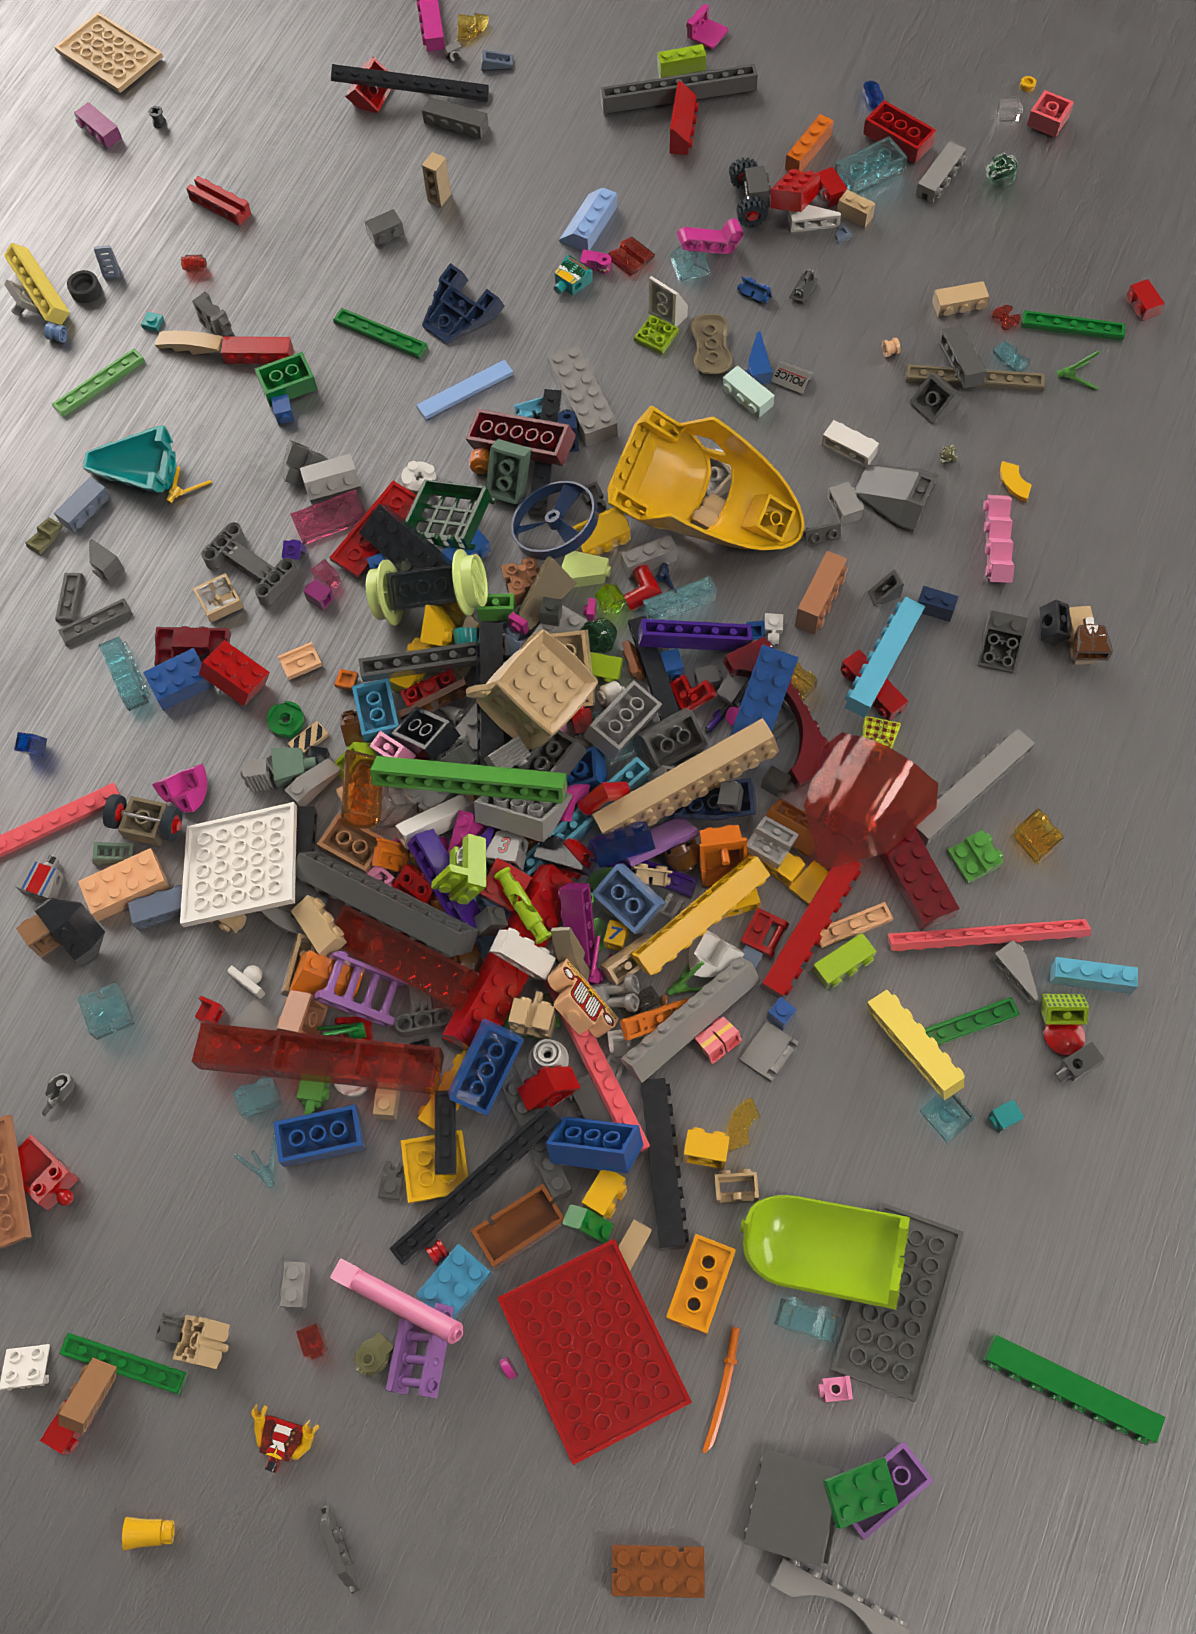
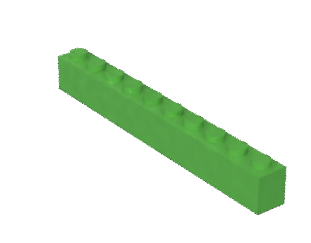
M376 756L370 769L372 785L553 803H563L567 791V773Z

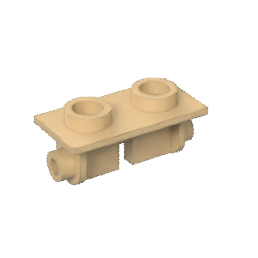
M641 863L631 867V870H635L634 874L645 884H648L649 877H652V885L663 887L670 885L671 878L667 877V875L671 874L672 871H668V867L656 866V869L648 868V864Z

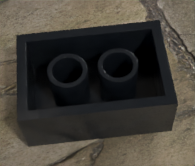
M417 706L392 732V735L400 744L411 752L430 761H437V756L448 750L461 736L450 721Z

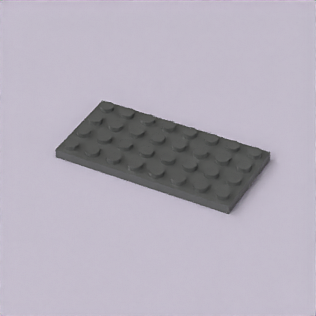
M881 1202L878 1211L910 1217L905 1255L901 1256L905 1258L903 1275H901L897 1308L895 1310L851 1301L830 1370L916 1402L964 1232Z

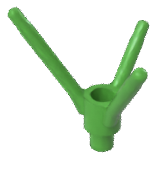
M1100 351L1089 355L1070 367L1057 370V376L1069 377L1097 390V386L1076 377V369L1088 364L1090 359L1100 354Z
M701 961L687 974L690 969L688 962L680 977L672 984V987L667 989L669 995L673 996L682 991L699 992L703 987H688L686 981L704 965V962Z

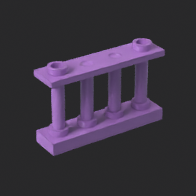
M343 951L329 954L328 958L335 960V964L327 987L317 991L313 1000L386 1028L393 1026L396 1018L390 1016L389 1013L397 986L406 985L408 980L403 979L401 974L395 972L388 973L350 958ZM345 964L354 969L345 995L340 997L335 995L334 989L342 965ZM362 971L372 977L363 1003L358 1004L353 1002L354 999L352 997ZM381 979L390 984L382 1008L377 1011L371 1009V1002L378 981Z
M435 1303L434 1309L452 1318L454 1307ZM400 1317L385 1391L407 1395L409 1387L419 1388L418 1395L437 1399L448 1342L431 1333H419L420 1327ZM417 1342L428 1343L426 1356L415 1355ZM413 1364L424 1365L421 1379L411 1378Z

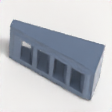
M482 50V70L513 68V55Z
M111 246L94 247L103 278H119L120 267Z

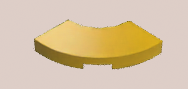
M1002 461L1000 466L1002 483H1004L1011 495L1026 502L1032 484L1026 482L1020 476L1018 465Z

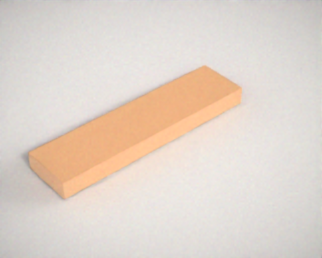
M886 902L830 924L827 930L823 928L820 933L823 936L819 942L820 948H826L892 922L894 918Z

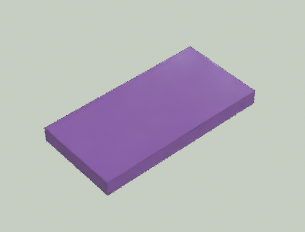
M674 818L613 847L615 852L633 867L699 836V831L686 819Z

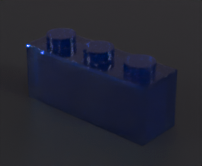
M646 821L635 822L631 826L617 828L611 833L600 834L590 839L600 868L655 849L652 834Z

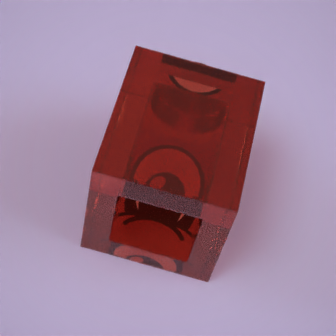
M315 1323L296 1331L305 1358L316 1360L324 1356L323 1352L328 1351L321 1325Z

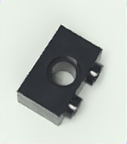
M1056 599L1039 608L1041 641L1054 646L1071 638L1068 604Z

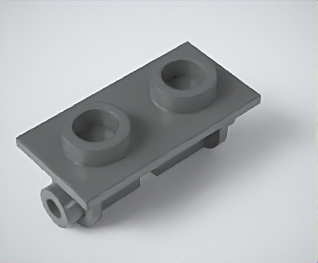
M808 269L801 275L789 298L802 303L806 302L818 281V278L814 277L813 269Z
M832 522V524L822 525L821 527H807L803 532L804 537H806V546L841 539V523Z

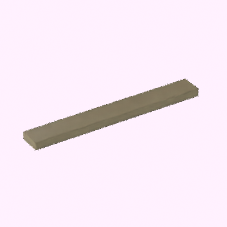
M909 364L906 366L905 382L924 383L932 373L940 375L950 385L962 386L953 367ZM987 370L983 385L973 387L1044 391L1045 374Z

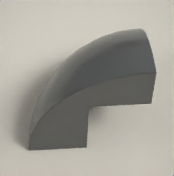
M289 440L283 462V479L289 483H303L301 467L329 459L321 453L310 450L305 445Z

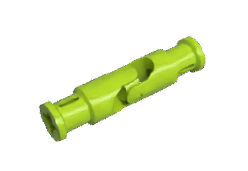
M506 867L496 873L494 877L503 886V892L516 912H518L526 928L531 930L536 938V944H540L551 937L552 933L547 931L542 923L543 919L536 908L533 907L522 886L513 878L510 873L511 869Z

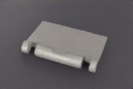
M766 1021L739 1060L772 1082L774 1078L768 1074V1071L770 1070L772 1073L777 1074L794 1050L787 1044L790 1042L792 1045L797 1046L799 1042Z

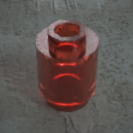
M202 254L185 255V257H181V266L187 272H203L204 268H207L206 258H203Z

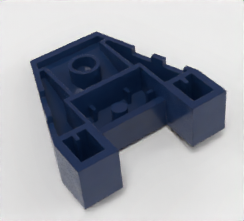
M451 263L439 278L437 291H434L433 294L434 299L431 306L429 305L422 323L424 328L446 344L494 320L505 306L500 298L488 289L484 291L476 303L462 294L460 291L469 280L460 269Z

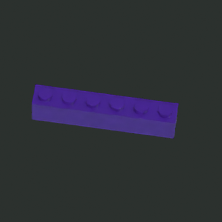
M642 619L638 629L639 647L735 651L752 642L750 624Z
M434 829L415 834L407 843L431 887L432 881L450 864V856ZM433 889L447 914L477 928L474 917L481 910L474 899L468 904H459L456 901L449 900L448 892L443 893ZM478 934L476 940L482 938L484 935Z

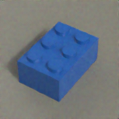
M194 648L143 672L163 711L214 687L213 684L199 675L202 663Z

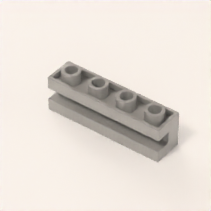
M949 141L919 181L916 196L922 198L924 193L928 194L927 201L931 203L936 198H939L943 188L949 185L951 177H955L959 166H963L965 163L966 148Z

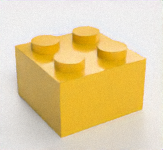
M693 1127L692 1130L688 1129L683 1162L724 1170L730 1137L719 1131H714L712 1134L706 1133L702 1128Z
M601 1170L582 1200V1207L591 1210L604 1219H611L617 1209L615 1208L616 1202L618 1200L622 1201L627 1193L626 1178L613 1171Z

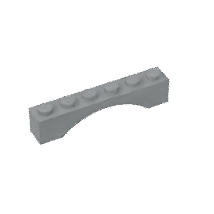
M781 1558L770 1582V1585L792 1598L802 1595H819L834 1599L852 1610L863 1622L870 1634H910V1630L905 1628L906 1622L895 1616H893L892 1620L884 1616L885 1610L872 1604L870 1608L862 1603L864 1599L851 1592L848 1596L841 1592L843 1588L841 1585L832 1580L827 1584L820 1580L822 1575L810 1568L806 1572L799 1568L800 1562L792 1558H787V1560Z

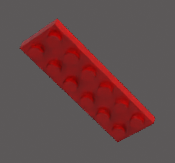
M393 480L329 557L330 561L359 579L369 567L366 558L381 553L359 534L362 527L378 504L389 506L406 520L417 495Z

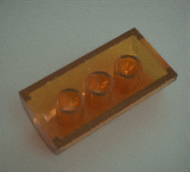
M347 749L344 760L341 819L346 825L353 828H371L380 822L382 808V786L372 785L370 773L376 756Z

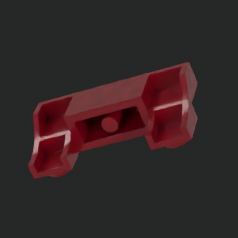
M188 626L156 627L154 665L157 666L192 648L195 649L198 656H209L224 640L230 643L231 632L229 628H208L205 626L199 628Z

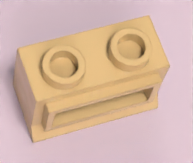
M751 1169L739 1170V1173L723 1170L718 1171V1174L714 1175L716 1204L758 1201L757 1172H752ZM751 1181L752 1191L720 1193V1183Z

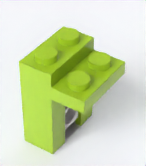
M467 834L463 838V846L460 849L455 846L450 850V864L432 881V889L443 893L448 892L449 900L456 901L459 904H468L486 888V838Z

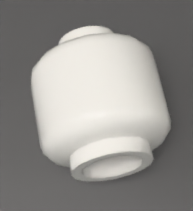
M616 681L600 686L597 692L599 703L607 708L625 690L624 686Z

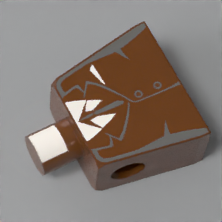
M1093 617L1084 618L1083 625H1079L1074 634L1072 660L1108 661L1113 653V648L1106 626L1095 625Z

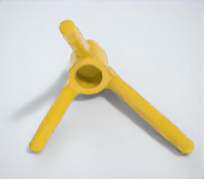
M177 466L173 485L168 492L169 495L166 500L172 503L179 495L182 496L187 492L211 484L212 481L208 480L182 490L177 486L180 467Z

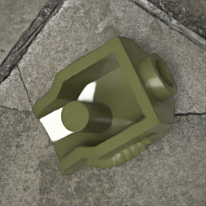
M378 1332L372 1339L364 1341L353 1358V1361L357 1364L355 1369L362 1376L365 1377L368 1374L374 1379L389 1364L394 1345Z

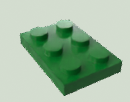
M880 1457L823 1480L836 1528L839 1529L899 1505L886 1458Z

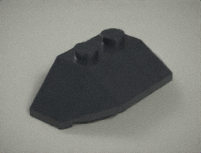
M49 898L34 909L52 935L79 965H85L99 954L105 931L81 902Z

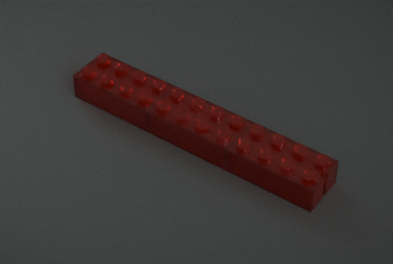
M201 1023L191 1062L198 1069L437 1095L440 1082L439 1073L442 1071L444 1054L440 1047Z

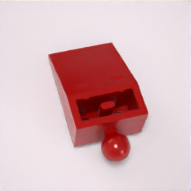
M405 865L392 887L430 905V901L436 895L424 873L416 865Z
M31 1134L18 1147L25 1192L37 1204L48 1211L57 1202L61 1206L70 1205L73 1202L74 1195L69 1189L79 1178Z

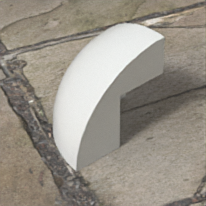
M707 930L704 935L696 937L692 941L689 949V967L692 970L703 961L704 965L693 975L714 977L725 970L734 960L743 957L744 953L731 943L725 942L719 936Z

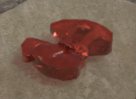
M1003 305V307H998L992 312V318L999 319L1002 322L1001 328L1003 330L1014 328L1021 319L1020 314L1008 315L1013 310V307L1010 305Z

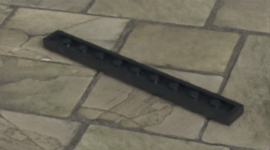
M332 64L331 81L488 102L489 85Z
M548 1104L389 1248L402 1265H406L562 1122Z

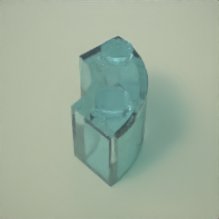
M791 1297L790 1300L781 1298L774 1324L796 1333L799 1331L811 1335L815 1339L835 1343L841 1317L833 1314V1309L821 1306L818 1309L803 1304V1300L796 1297Z

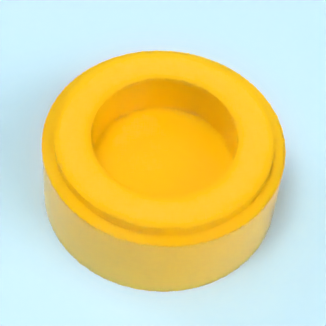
M1032 76L1023 77L1020 82V89L1025 92L1033 91L1036 87V79Z

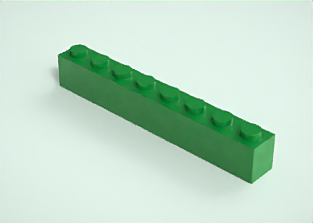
M998 1335L991 1337L983 1358V1362L988 1364L987 1367L995 1372L1004 1371L1008 1373V1378L1018 1383H1021L1022 1380L1029 1384L1030 1389L1038 1393L1044 1391L1050 1394V1399L1061 1404L1064 1401L1070 1404L1071 1409L1078 1413L1084 1414V1412L1093 1415L1092 1419L1104 1425L1107 1422L1114 1426L1113 1429L1123 1435L1129 1433L1135 1436V1441L1148 1446V1444L1157 1443L1166 1417Z

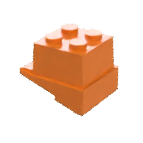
M725 825L719 828L708 827L700 830L699 873L702 887L713 886L747 857V838H742L739 825Z

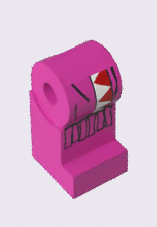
M583 250L581 263L592 269V271H598L601 274H607L611 271L610 255Z

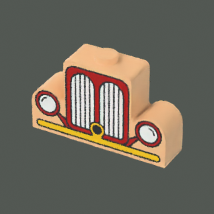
M567 958L551 970L547 978L548 983L554 991L559 992L554 1007L579 1035L589 1029L593 1036L599 1038L616 1026L619 1019L617 1015Z

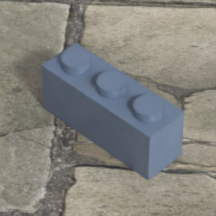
M89 477L54 514L59 523L75 533L107 502L110 495L103 485Z
M183 885L173 886L166 891H156L150 896L137 897L133 901L128 902L132 924L139 930L180 917Z

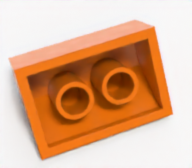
M310 950L303 953L289 992L294 990L310 993L315 996L317 991L327 987L335 960ZM345 964L342 965L334 989L335 995L340 997L345 995L354 968ZM362 971L360 973L352 998H354L355 994L359 989L364 972Z

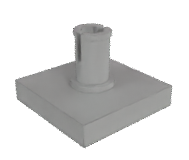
M10 280L6 281L4 286L16 302L11 309L14 315L20 317L25 309L42 315L23 285Z

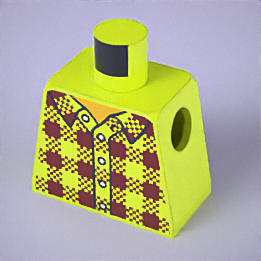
M865 717L862 742L867 752L870 753V762L879 763L881 756H889L901 723Z

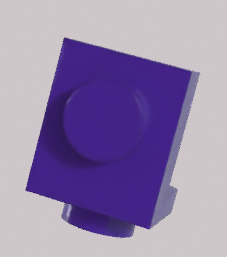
M295 539L283 541V559L299 560L300 554H306V547L301 541Z

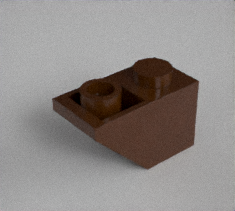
M347 710L340 715V727L345 746L348 747L353 742H364L357 711Z

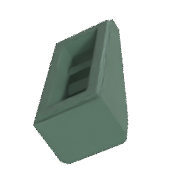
M94 842L93 864H117L132 857L134 843ZM124 849H128L127 857H123ZM108 850H112L111 856H108ZM116 850H120L119 856H115ZM100 851H104L103 856H100Z

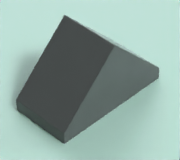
M894 569L867 592L875 606H879L900 598L904 583L898 572Z

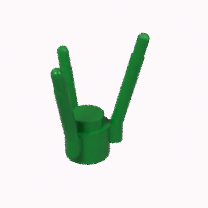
M363 1022L317 1028L318 1031L335 1030L323 1033L324 1037L349 1033L350 1040L355 1039V1041L334 1052V1056L343 1053L357 1044L363 1043L362 1039L367 1037Z

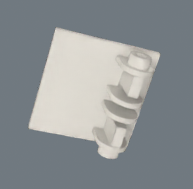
M50 1344L7 1349L0 1380V1390L7 1389L11 1391L14 1388L25 1389V1387L31 1388L38 1385L42 1387L48 1384L49 1375H45Z

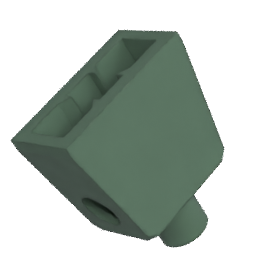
M271 748L274 781L277 788L290 785L297 777L305 773L306 769H311L317 765L316 758H305L301 748Z

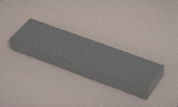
M125 598L58 629L65 645L69 646L133 615Z

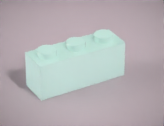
M738 365L723 377V390L733 396L739 404L744 405L750 413L755 414L758 418L773 407L775 395Z

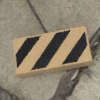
M316 721L288 742L290 748H301L305 755L308 753L309 746H317L329 737V733Z

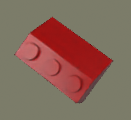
M374 56L361 67L388 71ZM352 84L345 97L356 108L378 113L391 89Z

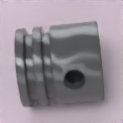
M163 1313L162 1316L164 1318H161L162 1324H159L155 1339L172 1344L181 1342L183 1333L180 1332L185 1317Z

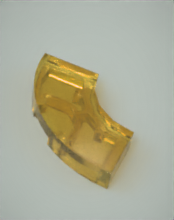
M752 1097L742 1102L730 1118L727 1129V1136L730 1137L728 1145L730 1152L750 1144L748 1137L749 1128L755 1120L760 1118Z

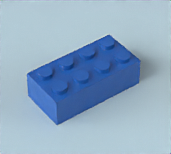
M483 1018L447 1092L449 1099L488 1116L524 1042L522 1036Z
M356 1104L273 1122L278 1160L283 1167L366 1150L360 1110Z
M564 1116L561 1118L562 1122L556 1126L546 1142L550 1162L553 1164L629 1173L643 1147L639 1125Z

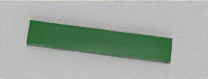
M341 308L333 318L334 324L417 359H420L428 348L427 343L344 308Z
M1026 310L1022 314V328L1123 341L1125 337L1126 323Z
M1009 997L924 1029L927 1036L934 1038L938 1046L1015 1019L1020 1016V1013L1013 998Z
M67 1333L59 1352L60 1355L87 1364L90 1363L92 1358L116 1366V1374L180 1395L188 1375L187 1372L71 1333Z

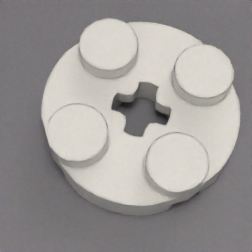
M410 461L401 475L405 488L416 495L424 479L437 480L434 466L426 462ZM422 476L423 479L420 478L419 480H416V477Z

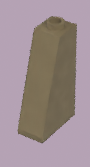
M548 556L516 614L527 620L528 629L531 630L540 621L543 597L562 599L577 583L552 557Z

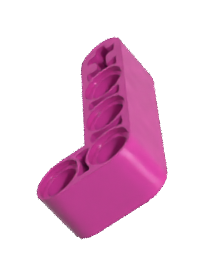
M735 218L728 220L721 230L683 227L676 233V237L683 250L718 254L732 253L744 236V232Z

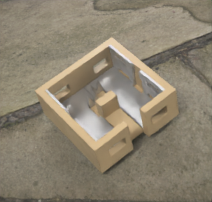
M226 573L193 588L210 623L243 608Z

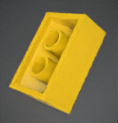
M613 507L600 513L593 533L576 550L598 556L604 552L611 551L614 547L626 544L631 540V530L624 512ZM588 520L573 526V528L580 532Z
M426 605L420 642L439 646L454 645L453 629L457 627L442 606Z

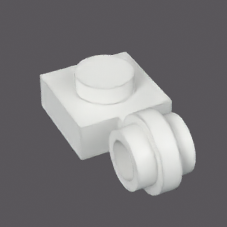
M765 613V633H768L767 641L772 646L779 644V633H783V614Z

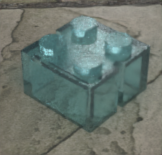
M116 982L99 989L100 994L106 998L104 1000L95 991L77 998L89 1034L96 1040L113 1034V1029L120 1031L135 1024L124 991Z

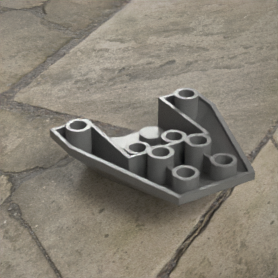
M867 465L855 490L857 497L896 526L914 532L929 494L934 489L939 478V474L918 468Z

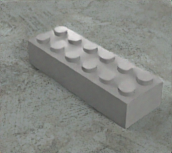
M579 345L547 356L548 370L558 390H562V399L567 409L575 411L577 430L585 446L587 447L618 436L617 421Z

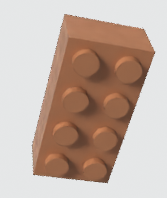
M826 551L798 607L795 622L796 628L814 635L818 629L821 630L825 621L824 617L829 614L832 607L831 603L833 600H836L839 593L838 589L845 582V575L848 570L846 566L847 558Z

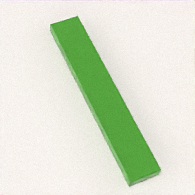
M133 348L53 402V408L62 417L66 416L145 362L144 358Z

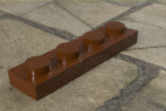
M463 678L398 711L399 718L403 721L415 706L431 713L440 707L448 706L450 702L465 697L466 689L469 685Z

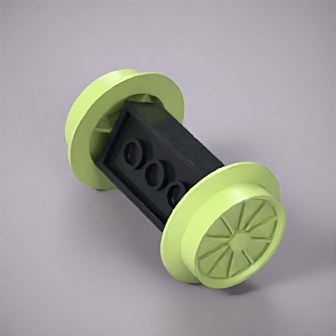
M458 549L454 553L451 565L397 572L390 560H382L378 568L370 569L367 574L366 595L369 608L377 620L386 619L389 624L398 625L402 619L403 610L426 607V605L458 603L461 611L466 616H470L474 613L475 607L485 606L488 597V583L481 558L476 554L467 555L463 549Z

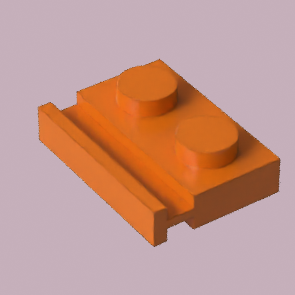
M376 838L378 843L375 846L372 866L400 873L404 866L408 865V850L402 843L384 838Z

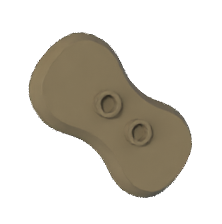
M715 313L696 316L690 324L691 333L697 344L693 358L695 367L706 375H718L728 371L733 364V356L726 343L729 322L724 316Z

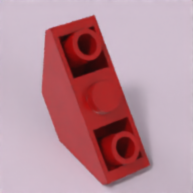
M450 669L400 691V694L406 706L409 707L419 700L457 682Z

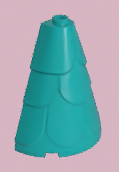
M164 425L155 426L85 452L82 468L88 473L110 481H117L149 492H164L165 489H169L172 485L176 472V453L172 451L170 444L173 443V440Z

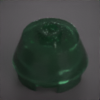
M1001 153L992 158L993 161L986 165L987 178L997 187H1006L1012 184L1017 178L1018 160L1013 154L1010 156Z
M598 618L588 621L582 629L588 630L590 652L604 654L613 648L617 638V629L610 620Z

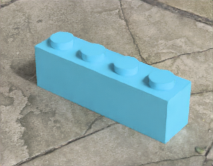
M1056 957L1050 964V983L1131 994L1138 987V967Z

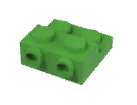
M983 830L967 837L965 841L947 850L949 857L966 884L999 869L1003 864L1004 856L999 849L995 850L992 845L993 839L989 833L985 834Z

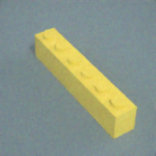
M11 242L4 253L5 259L44 319L62 325L70 313L29 249Z
M885 990L868 1001V1013L943 1100L964 1088L965 1075L963 1071L952 1064L951 1058L946 1052L942 1053L934 1038L927 1036L924 1027L913 1020L911 1012L900 1005L901 1003L896 995H891L888 990Z

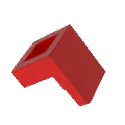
M200 995L199 1000L202 1004L195 1018L217 1027L225 1012V1008L221 1004Z

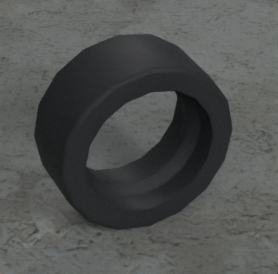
M81 270L73 273L68 278L67 288L75 301L87 303L95 300L100 295L101 285L93 272ZM81 283H93L87 290L76 291L77 286Z

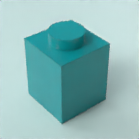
M1014 1099L988 1114L990 1125L993 1129H997L999 1133L1018 1124L1025 1118Z

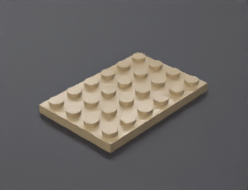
M99 12L54 47L57 53L118 93L124 91L163 58L161 51Z

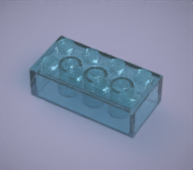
M889 136L836 161L834 169L849 191L860 194L905 172L907 156Z

